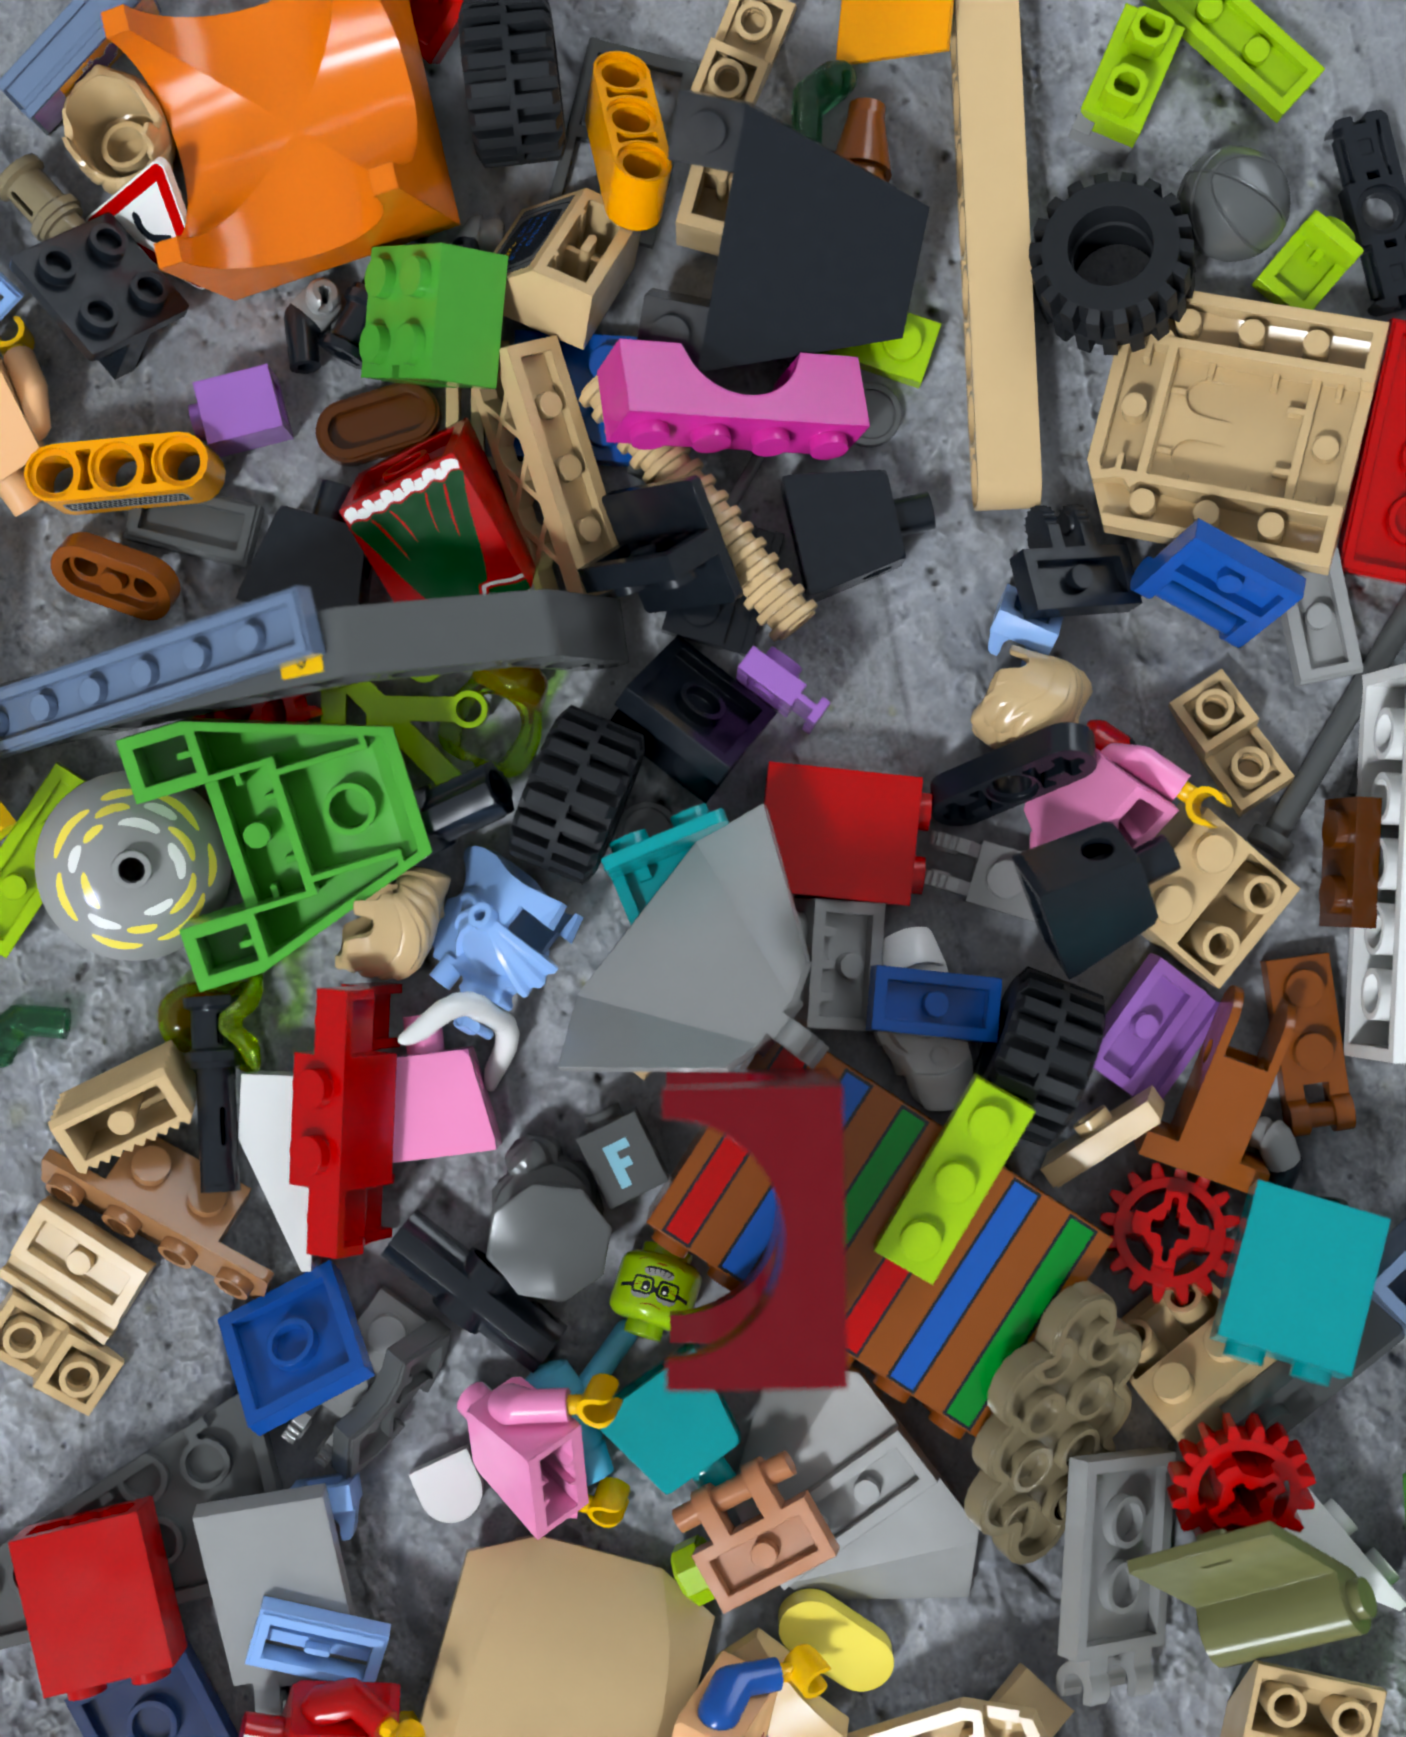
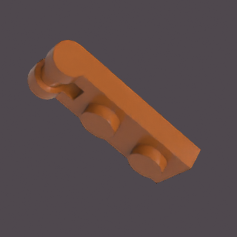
M1321 952L1260 961L1269 1024L1282 1004H1288L1297 1010L1293 1036L1277 1073L1283 1122L1291 1128L1294 1137L1311 1135L1312 1128L1331 1126L1334 1132L1354 1129L1356 1127V1110L1349 1092L1329 953ZM1322 1083L1325 1101L1307 1103L1303 1085Z

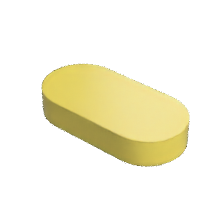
M813 1588L801 1589L790 1594L782 1602L778 1611L779 1636L781 1642L789 1651L800 1644L811 1645L831 1667L830 1671L823 1674L852 1691L864 1692L874 1690L889 1679L894 1668L893 1650L888 1635L881 1628L823 1590Z

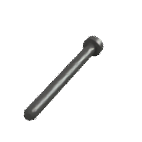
M1406 592L1363 661V672L1354 676L1265 826L1255 824L1249 833L1247 840L1269 855L1280 860H1287L1293 850L1294 844L1288 837L1360 718L1363 696L1362 675L1389 668L1406 641Z

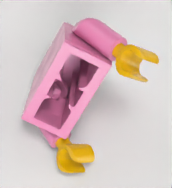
M1110 743L1101 751L1095 748L1097 766L1093 773L1083 779L1026 802L1024 812L1032 829L1030 832V849L1102 822L1113 823L1132 849L1153 839L1179 811L1172 803L1175 798L1185 803L1187 816L1192 822L1206 828H1217L1215 824L1205 820L1201 815L1200 806L1206 798L1214 796L1219 802L1232 808V803L1225 793L1210 786L1197 788L1188 782V779L1191 777L1190 774L1150 747Z
M596 1374L592 1376L583 1394H571L569 1388L536 1389L522 1377H512L494 1390L484 1382H476L466 1388L459 1397L457 1409L467 1420L472 1458L477 1471L537 1540L566 1519H577L578 1512L587 1513L591 1521L603 1528H612L623 1519L629 1504L630 1486L620 1479L605 1477L599 1481L594 1495L588 1494L581 1424L572 1417V1415H578L584 1423L597 1429L605 1428L611 1424L623 1403L621 1398H613L619 1386V1381L612 1375Z

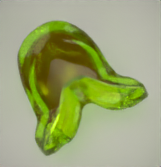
M511 667L473 671L470 679L454 696L465 690H476L483 695L494 694L509 700L519 711L521 729L517 739L499 762L492 761L499 771L504 772L506 778L516 777L528 767L539 747L542 737V712L548 693V681L539 668ZM465 697L459 704V714L464 720H466L472 705L476 701L473 697ZM440 722L438 738L445 751L463 762H473L475 767L490 761L472 753L461 745L463 727H460L455 722Z
M261 973L203 992L199 991L196 981L186 982L175 987L162 997L157 1006L156 1020L163 1040L167 1042L172 1039L178 1050L182 1053L191 1051L190 1011L183 1009V998L240 995L234 1003L220 1014L219 1031L236 1046L244 1060H241V1067H236L242 1072L260 1071L262 1064L259 1043L250 1032L244 1029L242 1021L258 1007L264 992L263 974Z

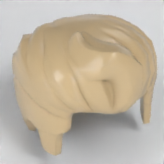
M100 64L95 65L76 83L70 95L66 97L62 109L65 134L62 140L81 171L96 185H102L104 191L111 195H114L157 157L165 158L170 163L173 171V162L176 160L178 153L177 146L161 106L149 85L132 74Z
M1011 645L1009 653L1024 660L1027 664L1020 668H1004L997 671L989 684L985 697L971 715L974 735L995 750L1052 724L1062 722L1079 723L1080 714L1092 695V684L1084 671L1064 659Z
M413 866L397 877V882H390L366 900L354 901L353 912L355 915L362 917L343 926L342 945L339 953L335 955V968L339 970L345 969L351 973L358 972L365 978L378 976L380 980L393 978L399 981L415 973L425 961L434 943L438 923L445 916L444 900L451 882L450 876L436 870Z

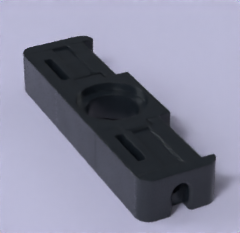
M1382 110L1366 112L1361 119L1353 122L1351 116L1338 119L1326 132L1324 141L1334 139L1331 145L1342 188H1344L1338 195L1344 221L1353 231L1356 238L1355 242L1364 250L1360 260L1370 299L1375 301L1367 311L1370 315L1378 317L1406 310V186L1388 116ZM1378 198L1390 205L1393 211L1391 227L1386 229L1370 227L1362 217L1361 208L1363 202L1368 199Z

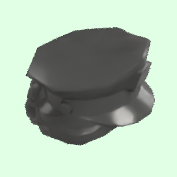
M528 1133L514 1141L505 1154V1163L509 1172L500 1178L492 1189V1212L486 1258L504 1276L518 1295L565 1302L604 1275L612 1227L603 1217L604 1207L601 1194L588 1167L582 1161L576 1162L565 1156L560 1141L553 1136L532 1135Z

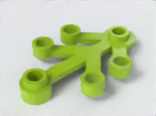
M442 674L411 678L417 682L428 683L437 680ZM371 681L320 690L323 712L321 723L346 724L348 695L366 713V725L394 727L400 749L436 785L442 784L462 773L411 721L455 722L463 728H475L482 725L490 713V705L487 698L476 690H465L455 696H385ZM465 697H473L481 705V714L475 721H466L459 714V704Z

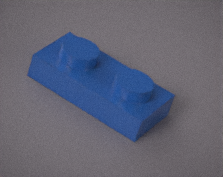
M884 965L871 966L865 1031L997 1043L1002 978Z

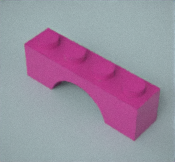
M619 338L597 370L607 442L629 443L634 448L641 450H652L662 446L692 447L694 451L699 453H715L724 449L749 450L753 454L762 457L776 456L782 453L810 454L811 457L818 460H830L843 456L870 427L858 357L800 352L776 381L773 391L761 395L739 394L715 384L697 369L681 343Z

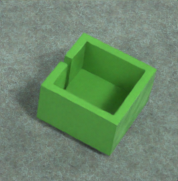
M446 243L372 247L371 261L365 272V288L368 293L366 323L359 341V351L362 358L361 378L437 388L496 389L508 256Z

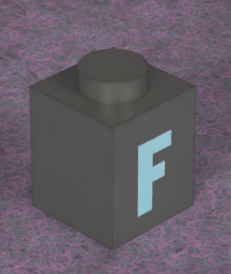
M615 1103L584 1119L588 1130L580 1133L576 1140L610 1210L669 1181L670 1174L637 1106L623 1112L619 1103Z

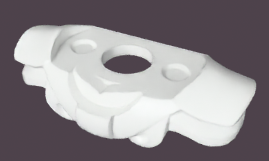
M905 928L883 939L882 965L948 972L943 955L929 928ZM873 1031L877 1044L879 1046L882 1045L885 1053L891 1060L895 1074L904 1075L910 1094L917 1103L929 1111H947L955 1108L973 1075V1060L967 1041Z

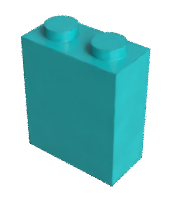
M1258 1179L1248 1189L1209 1339L1225 1343L1223 1355L1245 1363L1263 1366L1265 1356L1291 1364L1290 1376L1316 1385L1329 1387L1332 1377L1337 1379L1352 1377L1391 1219Z

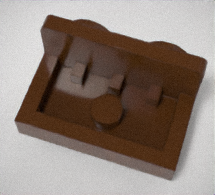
M1356 796L1325 799L1324 820L1322 824L1323 851L1321 884L1319 888V926L1376 929L1382 798Z

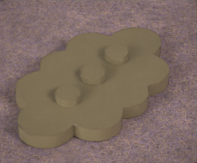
M1089 1281L1077 1282L1069 1286L1052 1300L1042 1315L1035 1341L1015 1350L1001 1364L993 1376L988 1390V1405L993 1414L977 1434L972 1448V1458L981 1470L969 1486L965 1497L964 1512L978 1529L984 1534L992 1536L993 1543L1011 1562L1019 1565L1034 1562L1046 1555L1056 1545L1065 1531L1069 1457L1116 1451L1112 1438L1121 1429L1131 1410L1132 1394L1126 1383L1136 1370L1141 1358L1142 1340L1138 1331L1117 1317V1306L1113 1297Z

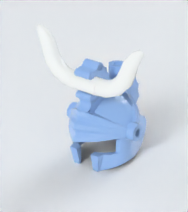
M469 846L464 851L463 856L465 864L464 888L461 894L448 898L444 907L445 916L438 923L433 943V957L439 960V963L429 974L448 990L462 976L463 980L459 985L460 992L450 994L436 1001L398 1036V1043L413 1045L426 1040L452 1020H454L453 1024L457 1029L468 1035L478 1034L489 1040L493 1037V1032H495V1044L484 1069V1085L489 1092H492L497 1088L518 1048L519 1029L516 1019L508 1012L513 1008L512 997L516 993L523 998L527 997L533 988L540 989L545 985L547 975L557 972L559 968L549 958V948L559 935L572 944L583 917L577 913L572 915L564 912L567 908L564 903L549 897L532 877L504 858L500 853L484 847Z

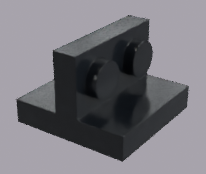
M677 635L625 687L614 704L618 709L610 721L644 734V756L701 801L707 803L778 712Z

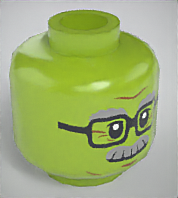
M644 1241L641 1250L635 1249L624 1254L610 1295L609 1304L616 1314L627 1319L624 1326L625 1332L660 1342L663 1331H670V1311L694 1308L702 1277L700 1272L690 1265L693 1257L691 1254L687 1253L686 1257L682 1259L670 1253L656 1242Z

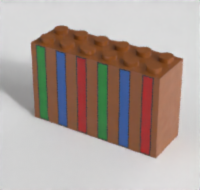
M775 1042L764 1057L756 1053L744 1061L739 1069L810 1067L779 1043ZM827 1051L815 1068H827L843 1086L847 1367H851L855 1359L858 1360L875 1375L872 1380L873 1383L891 1397L906 1403L909 1397L913 1396L921 1401L922 1405L930 1411L928 1418L948 1434L961 1440L967 1431L976 1437L985 1422L993 1414L988 1405V1390L993 1376L1001 1364L1015 1350L1035 1341L1042 1315L1052 1300L1069 1286L1088 1280L1113 1241V1238L1075 1211L1003 1166L933 1285L876 1253L873 1246L943 1126ZM702 1125L670 1174L669 1181L663 1185L650 1205L646 1223L653 1227L652 1229L655 1232L651 1238L657 1244L682 1259L686 1257L689 1251L700 1257L710 1267L706 1274L727 1290L732 1291L755 1268L768 1245L775 1218V1191L764 1171L747 1151L724 1134Z

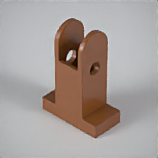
M1231 985L1224 993L1218 1005L1171 1124L1161 1121L1160 1124L1133 1141L1139 1155L1248 1193L1249 1187L1258 1179L1268 1182L1271 1175L1259 1155L1245 1150L1292 1039L1297 1019V1010L1288 1004H1282L1278 1008L1269 1024L1257 1055L1229 1046V1043L1241 1015L1244 1003V989Z

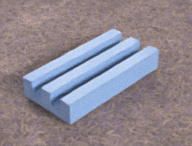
M263 1596L252 1639L247 1650L245 1664L319 1681H337L353 1677L362 1682H376L390 1637L391 1624ZM267 1639L303 1647L304 1651L265 1643ZM330 1654L366 1661L367 1664H359L329 1656Z

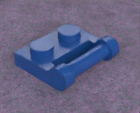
M1198 518L1156 557L1148 556L1139 564L1132 576L1130 589L1146 599H1151L1154 596L1162 599L1218 630L1221 640L1236 648H1240L1303 598L1306 578Z

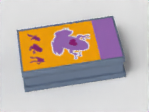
M72 0L0 79V90L38 128L48 135L63 119L62 109L65 99L70 95L76 83L95 65L100 64L111 67L124 53L106 38L101 12L124 4L141 12L159 15L162 11L157 0Z

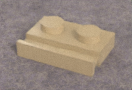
M48 1195L36 1207L11 1250V1256L6 1265L0 1269V1278L105 1345L114 1336L119 1323L129 1311L156 1263L53 1196Z

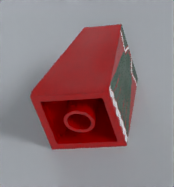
M467 417L358 473L339 512L393 602L527 591L532 587L536 565L474 428Z

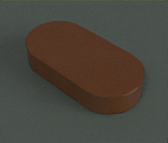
M394 383L336 401L327 406L317 420L316 438L322 451L336 464L346 467L359 466L395 455L437 433L442 420L441 409L434 394L426 386Z

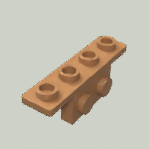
M156 1137L155 1141L146 1139L144 1146L135 1144L132 1152L124 1150L106 1178L89 1169L87 1174L77 1172L69 1158L52 1149H49L41 1160V1180L46 1184V1190L60 1202L72 1207H78L82 1203L100 1213L102 1221L113 1231L128 1238H134L138 1234L158 1245V1252L174 1265L185 1269H190L194 1265L214 1276L215 1284L222 1291L237 1299L246 1300L248 1296L253 1299L260 1296L265 1297L266 1293L270 1291L274 1273L270 1269L221 1243L250 1198L252 1188L240 1182V1191L200 1193L199 1159L159 1137Z

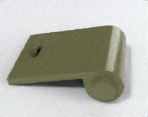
M1271 1521L1227 1532L1226 1529L1210 1531L1197 1535V1541L1127 1560L1129 1574L1196 1608L1201 1641L1207 1655L1219 1668L1233 1667L1255 1660L1367 1634L1371 1628V1618L1377 1614V1602L1374 1592L1364 1577H1357L1356 1573L1348 1566Z

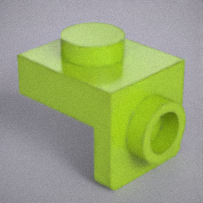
M1314 210L1251 286L1273 304L1314 310L1341 276L1361 256L1364 250L1355 242L1356 238L1353 231L1343 221L1333 216L1325 217L1321 212Z

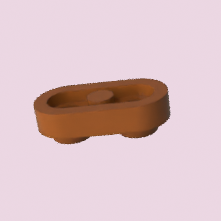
M76 532L70 534L51 557L52 573L57 582L66 591L79 598L138 619L148 621L161 619L168 613L180 595L181 586L178 576L165 561L151 554L91 533Z

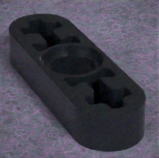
M1074 722L1052 724L937 775L930 783L932 817L937 822L948 826L976 824L1089 776L1097 766L1093 731L1083 724Z

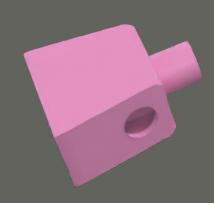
M420 1015L402 1017L404 1031ZM443 1027L426 1040L413 1045H406L407 1054L397 1055L393 1163L497 1150L502 1144L501 1134L488 1091L484 1085L483 1074L474 1047L466 1046L445 1049Z

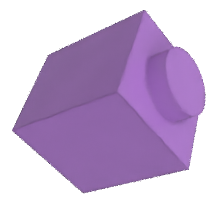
M268 364L192 382L197 403L188 405L194 433L202 442L207 441L208 445L220 457L294 439L279 378Z

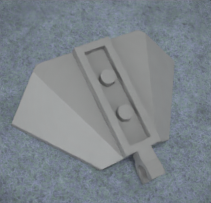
M763 803L731 821L728 825L700 839L693 845L576 996L560 1056L559 1069L562 1071L730 1072L756 1053L764 1057L775 1042L779 1043L812 1069L822 1059L829 1047L793 1019L804 1005L799 1000L810 970L811 962L769 811Z
M847 1367L848 1389L761 1390L737 1475L741 1473V1465L758 1456L767 1460L784 1450L787 1451L796 1466L797 1474L777 1484L783 1499L786 1501L808 1490L840 1546L837 1556L781 1584L780 1586L783 1590L788 1587L795 1592L808 1588L819 1589L829 1593L838 1600L970 1596L979 1529L968 1519L964 1512V1504L861 1370ZM752 1497L734 1506L741 1523L761 1514Z

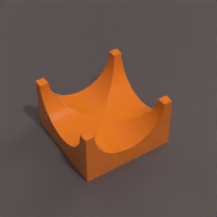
M271 0L240 11L202 17L160 16L141 12L124 4L101 12L106 38L129 57L148 83L160 104L174 137L183 168L187 191L186 224L181 237L175 236L154 244L159 270L236 301L370 256L372 247L403 245L461 225L409 0Z

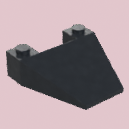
M679 90L668 160L733 172L711 299L656 288L650 289L644 295L637 340L681 343L700 372L794 357L798 356L800 352L818 353L903 338L930 207L751 102L691 90Z

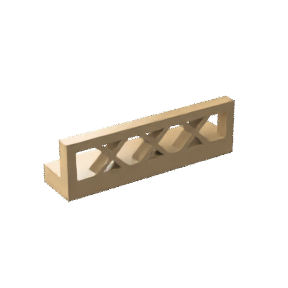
M554 335L506 346L500 349L498 365L499 377L505 392L503 402L498 398L496 389H471L508 506L536 565L533 579L535 590H559L552 569L554 560L560 567L568 592L600 595L612 591L586 593L578 573L579 568L619 543L602 503V497L606 495V491L558 337ZM515 437L520 440L524 453L523 464L518 460L513 446ZM534 498L540 504L544 516L543 525L536 519L533 509Z

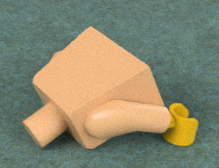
M13 316L14 321L18 325V333L13 339L3 341L0 336V354L4 357L3 360L0 357V497L13 515L17 517L41 501V499L32 494L26 485L24 465L33 452L45 446L43 439L47 437L51 430L48 384L33 351L35 344L34 336L19 316Z

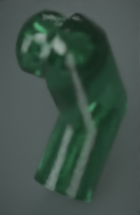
M845 60L827 61L798 82L792 95V127L822 143L823 116L841 103L856 87L857 73L849 62Z
M14 1004L0 1014V1068H5L14 1062V1057L18 1053L17 1047L30 1036L67 1039L72 1020L70 1008Z

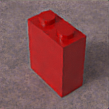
M769 761L763 804L769 811L791 894L904 907L910 906L911 894L922 895L926 870V857L915 856L918 830H929L932 812V793L922 792L923 777Z
M153 1495L28 1525L8 1542L44 1699L67 1693L69 1701L83 1700L105 1691L108 1688L107 1683L131 1678L132 1685H145L163 1679L171 1673V1668L174 1667L188 1646Z

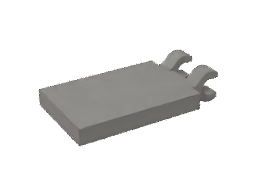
M1156 1446L1069 1457L1057 1654L1069 1660L1058 1669L1055 1681L1057 1694L1062 1697L1081 1693L1083 1684V1705L1090 1707L1107 1703L1110 1696V1687L1125 1684L1126 1674L1128 1677V1696L1136 1697L1150 1694L1153 1689L1152 1648L1165 1645L1168 1594L1129 1574L1127 1560L1171 1548L1173 1508L1167 1493V1487L1174 1483L1171 1480L1167 1466L1168 1462L1176 1461L1175 1451Z
M326 1483L199 1503L195 1507L192 1519L233 1685L240 1686L253 1683L255 1712L281 1716L284 1709L283 1706H285L290 1692L289 1686L300 1680L319 1681L245 1664L247 1650L252 1639L263 1596L356 1616ZM267 1639L265 1643L304 1651L303 1647ZM330 1654L329 1656L362 1664V1660Z

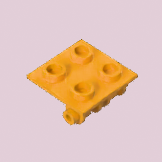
M841 0L836 65L846 66L948 52L950 49L954 0Z

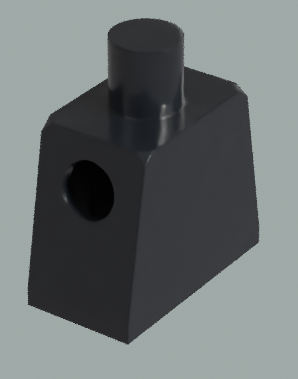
M886 470L791 474L782 477L780 490L802 585L805 588L806 601L814 599L815 602H818L901 567L906 559L902 536L936 528L935 514L929 493L922 492L893 499Z
M321 479L311 513L281 505L238 589L236 599L245 604L294 586H310L316 611L337 607L368 605L373 567L339 512L351 487Z
M1109 822L1099 823L1011 857L1041 939L1069 980L1152 927L1159 916L1149 886L1181 870L1178 857L1163 834L1132 849L1116 826Z

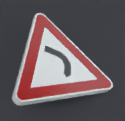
M157 157L86 218V222L106 213L112 214L156 266H158L154 244L175 236L181 237L187 218V210L182 199V192L178 188L170 163L163 157ZM183 280V281L189 283L190 285H192V286H194V287H196V288H198V289H200V290L205 289V288H203V287H200V286H198V285H195V284H193V283H190V282H188V281H186V280Z

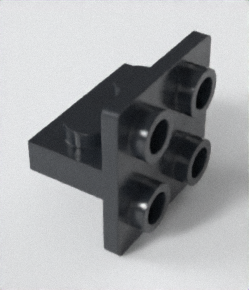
M110 213L101 215L14 254L9 264L12 272L84 357L89 361H99L114 380L134 371L150 333L185 317L189 308L187 301L119 221Z
M697 475L614 490L602 497V503L619 544L578 569L586 593L614 590L617 597H624L638 592L643 607L648 613L731 603L743 595V590L701 479Z

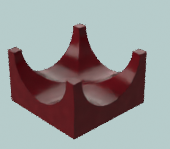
M827 1068L733 1069L730 1072H666V1086H662V1119L694 1122L714 1129L735 1141L751 1155L764 1171L775 1191L776 1202L774 1224L768 1245L761 1259L746 1279L732 1291L711 1303L687 1310L670 1311V1343H707L711 1345L684 1354L666 1355V1391L848 1389L842 1084Z

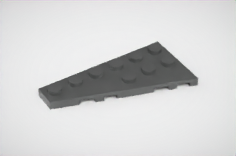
M237 1392L34 1524L153 1495L177 1603L182 1604L209 1597L211 1592L192 1519L196 1504L283 1490L270 1434L267 1432L259 1436L248 1428ZM12 1538L0 1545V1650L31 1642L8 1542Z

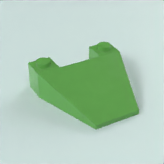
M190 717L115 741L136 804L205 784L244 902L191 918L179 930L200 992L264 973L351 911L354 901L368 899L433 852L393 726Z

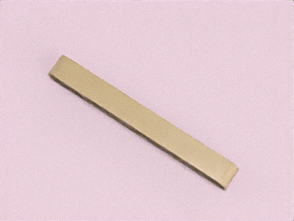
M954 0L950 55L972 503L974 511L1030 509V507L1040 506L1042 467L1033 281L1031 275L1032 266L1029 260V244L1031 239L1019 0Z

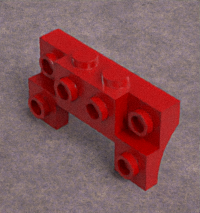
M351 983L341 984V987L317 988L314 1051L294 1052L289 1184L309 1187L306 1254L332 1259L356 1256L364 1253L365 1245L392 1237V1228L381 1226L383 1185L394 1184L395 1174H392L397 1053L375 1050L400 1047L398 1037L389 1036L391 994L402 993V984Z

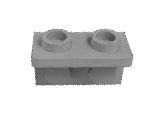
M793 898L811 962L810 970L799 1000L804 1005L793 1019L805 1028L865 1031L871 966L882 965L886 904Z

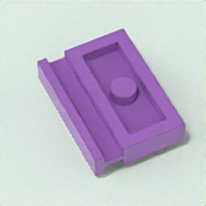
M753 646L737 667L736 680L785 718H787L791 711L805 720L802 730L807 734L812 732L831 703L822 697L818 704H815L803 695L806 684L799 679L802 668L787 655L772 646L766 654Z
M1150 952L1106 1014L1102 1042L1093 1069L1131 1097L1153 1085L1163 1099L1203 1044L1219 1002L1215 1001L1206 991L1162 957Z

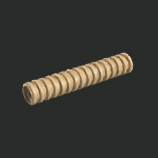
M596 375L583 388L579 402L584 408L592 407L594 409L591 416L598 424L604 422L598 376ZM618 443L617 449L622 455L629 453L632 456L629 463L633 469L638 470L642 468L645 472L642 479L646 484L697 475L701 479L743 594L747 598L743 604L747 610L756 609L759 613L756 621L760 626L769 625L772 629L769 637L773 642L779 639L782 641L790 636L816 613L814 610L818 605L814 599L809 601L804 599L802 594L805 592V588L800 583L795 586L791 583L789 579L792 577V572L788 568L782 570L777 565L780 560L779 556L775 552L770 554L766 552L764 548L767 545V541L762 536L758 538L753 536L754 525L750 521L743 523L740 520L741 509L737 505L731 507L726 502L729 498L728 493L724 489L719 491L715 489L716 478L712 474L704 475L701 470L704 464L699 458L692 460L689 457L690 447L662 446L652 450H641L634 448L629 443Z

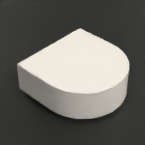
M469 1444L411 1469L408 1474L422 1507L428 1515L440 1522L456 1523L467 1519L478 1508L484 1493V1478L477 1471L473 1463Z

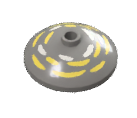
M125 770L99 775L68 793L48 816L36 847L35 877L41 900L54 923L71 940L83 948L117 960L139 961L155 959L182 949L184 944L179 930L191 918L220 910L228 893L231 879V862L214 811L207 801L190 788L136 804ZM129 857L139 859L145 868L143 877L136 881L125 879L119 870L120 863L124 859Z

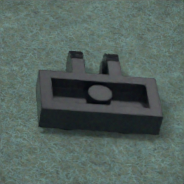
M1067 504V506H1063L1062 510H1059V516H1055V511H1052L1051 507H1047V505L1030 507V511H1027L1024 525L1026 528L1025 533L1028 535L1027 543L1029 549H1022L1009 559L1024 619L1124 613L1143 603L1141 595L1130 589L1134 568L1127 544L1097 545L1092 522H1089L1090 515L1087 514V509H1084L1083 505Z

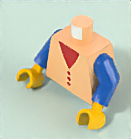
M809 1644L796 1646L788 1653L782 1663L776 1657L747 1662L722 1651L679 1714L674 1725L672 1737H767L777 1692L782 1690L783 1683L792 1681L805 1698H815L822 1694L828 1686L820 1674L830 1671L831 1667L820 1653Z

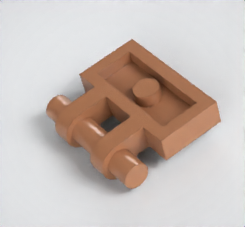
M785 1450L767 1460H764L761 1456L741 1465L740 1474L716 1487L710 1482L691 1492V1500L672 1509L674 1522L682 1533L702 1524L711 1539L696 1547L691 1557L723 1614L834 1558L838 1554L840 1546L809 1491L805 1490L785 1501L778 1490V1483L797 1474L796 1466L789 1453ZM752 1497L761 1514L734 1527L727 1510Z

